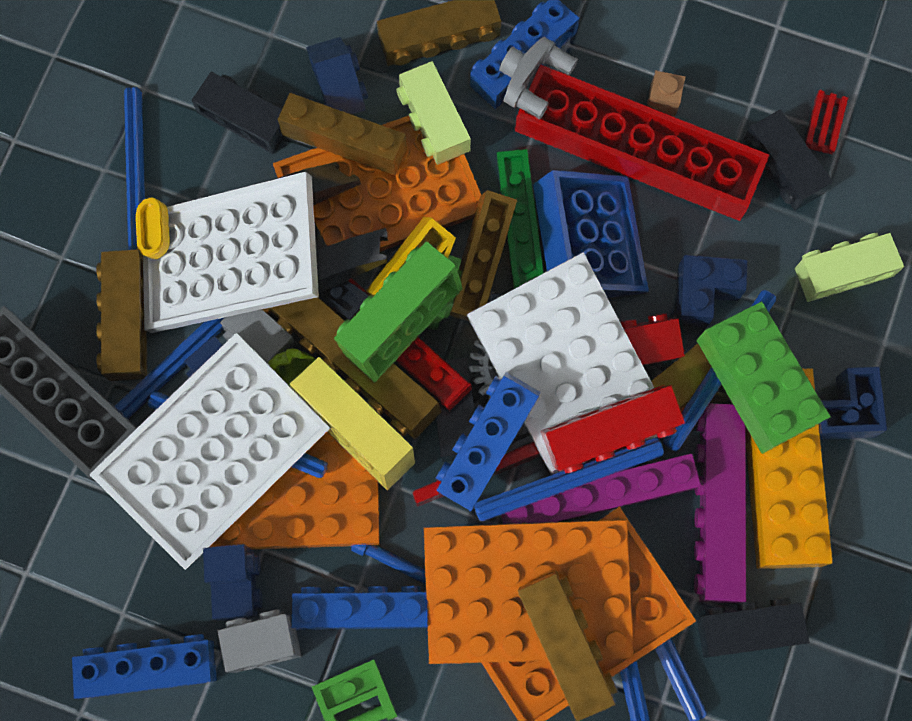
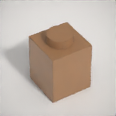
M655 71L646 106L675 117L681 102L685 76Z

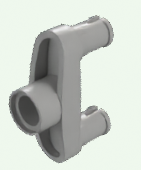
M546 37L539 39L526 53L512 46L499 68V71L511 77L503 102L514 108L517 106L540 120L547 110L549 102L527 90V85L536 74L540 64L545 65L547 63L570 76L577 64L578 58L556 47V43Z

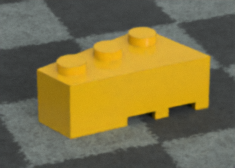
M423 217L367 288L366 292L370 295H375L383 287L386 277L393 271H398L406 263L409 253L416 247L420 248L426 241L445 257L449 258L456 237L432 217Z

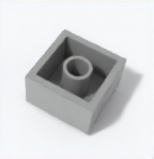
M272 610L259 614L260 620L252 622L251 620H246V618H240L226 622L227 628L218 630L225 672L238 673L302 657L297 631L292 628V616L284 614V611Z

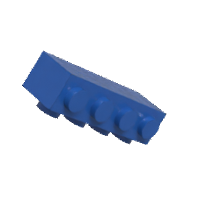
M548 0L546 3L544 1L539 3L527 21H520L514 27L512 35L505 41L500 40L497 42L491 54L485 60L480 59L473 65L470 70V87L496 109L503 103L511 80L510 76L499 71L501 63L510 48L513 46L526 53L542 37L555 42L556 47L561 48L577 33L580 18L560 0Z
M505 372L502 379L495 376L486 391V394L491 396L485 408L478 405L469 420L474 425L470 434L466 436L462 433L452 451L457 453L453 463L449 464L445 461L435 478L441 482L436 490L437 492L469 511L473 509L540 395V391Z
M384 586L368 587V593H354V587H334V593H321V587H302L301 593H292V628L296 630L428 628L426 592H421V586H402L401 592L388 593V587Z
M204 634L185 636L183 637L184 643L171 644L170 639H159L150 641V647L137 649V643L116 645V652L104 653V647L83 649V656L72 657L74 699L217 682L214 641L204 640Z

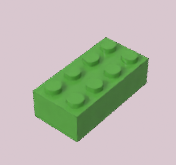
M427 241L420 248L416 247L407 256L406 263L398 271L390 273L384 280L383 287L375 295L367 297L361 304L360 311L352 319L344 321L338 328L334 339L346 358L375 383L463 290L456 265Z
M762 301L706 329L696 340L762 454L830 418L829 413Z

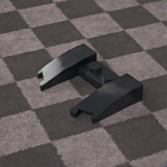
M336 162L307 168L280 177L283 178L302 172L310 174L312 176L313 206L361 184L359 177L355 174L348 177L339 171L340 167ZM315 223L319 293L387 263V255L380 254V241H388L386 228L327 246Z

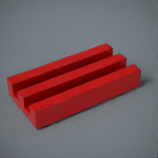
M819 90L815 97L804 142L809 149L833 155L836 150L848 97L842 96L840 99L836 97L837 94L830 93V95L824 94L825 91ZM823 102L827 103L818 142L816 143L812 141ZM838 106L829 144L827 146L824 145L833 107Z

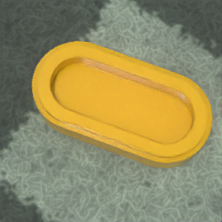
M156 198L143 200L136 210L137 247L142 255L150 259L161 258L167 252L170 245L168 209L163 202Z

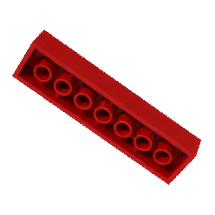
M541 64L530 85L529 91L549 102L547 110L540 120L521 108L516 117L515 131L738 221L742 219L750 205L769 157L767 153Z

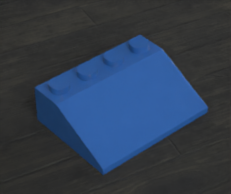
M552 170L533 184L547 271L584 252L607 298L649 292L628 177Z

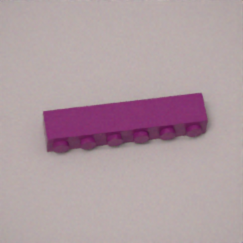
M709 403L695 425L696 432H700V444H696L695 462L700 463V476L698 477L701 486L695 489V494L700 495V508L695 510V527L700 528V541L695 542L694 556L695 560L700 561V574H695L694 591L695 594H699V602L740 604L746 602L745 424L734 405Z
M688 454L611 474L502 514L501 517L503 524L564 522L618 507L697 489L701 484L693 455Z

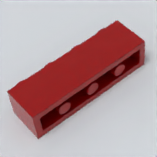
M667 313L650 315L648 316V322L637 324L636 319L620 321L642 365L685 357L678 318H668Z
M660 385L543 429L541 434L553 467L558 471L564 470L565 474L582 469L584 467L583 462L595 458L596 462L609 459L615 456L614 450L626 446L627 450L646 444L645 438L657 434L658 438L672 435L677 432L676 427L685 424L672 386Z

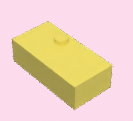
M320 357L290 383L291 388L331 427L327 432L387 491L415 464L413 447Z

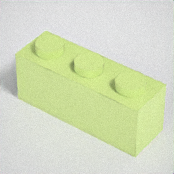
M433 61L400 74V87L396 88L402 105L408 104L412 112L409 114V119L414 130H420L424 137L421 143L428 157L433 156L436 164L439 165L469 152L471 138Z
M872 233L862 237L860 242L851 245L849 241L834 245L827 252L821 253L820 250L808 252L802 256V260L795 267V271L807 302L894 277L904 268L891 233L881 236L878 233Z

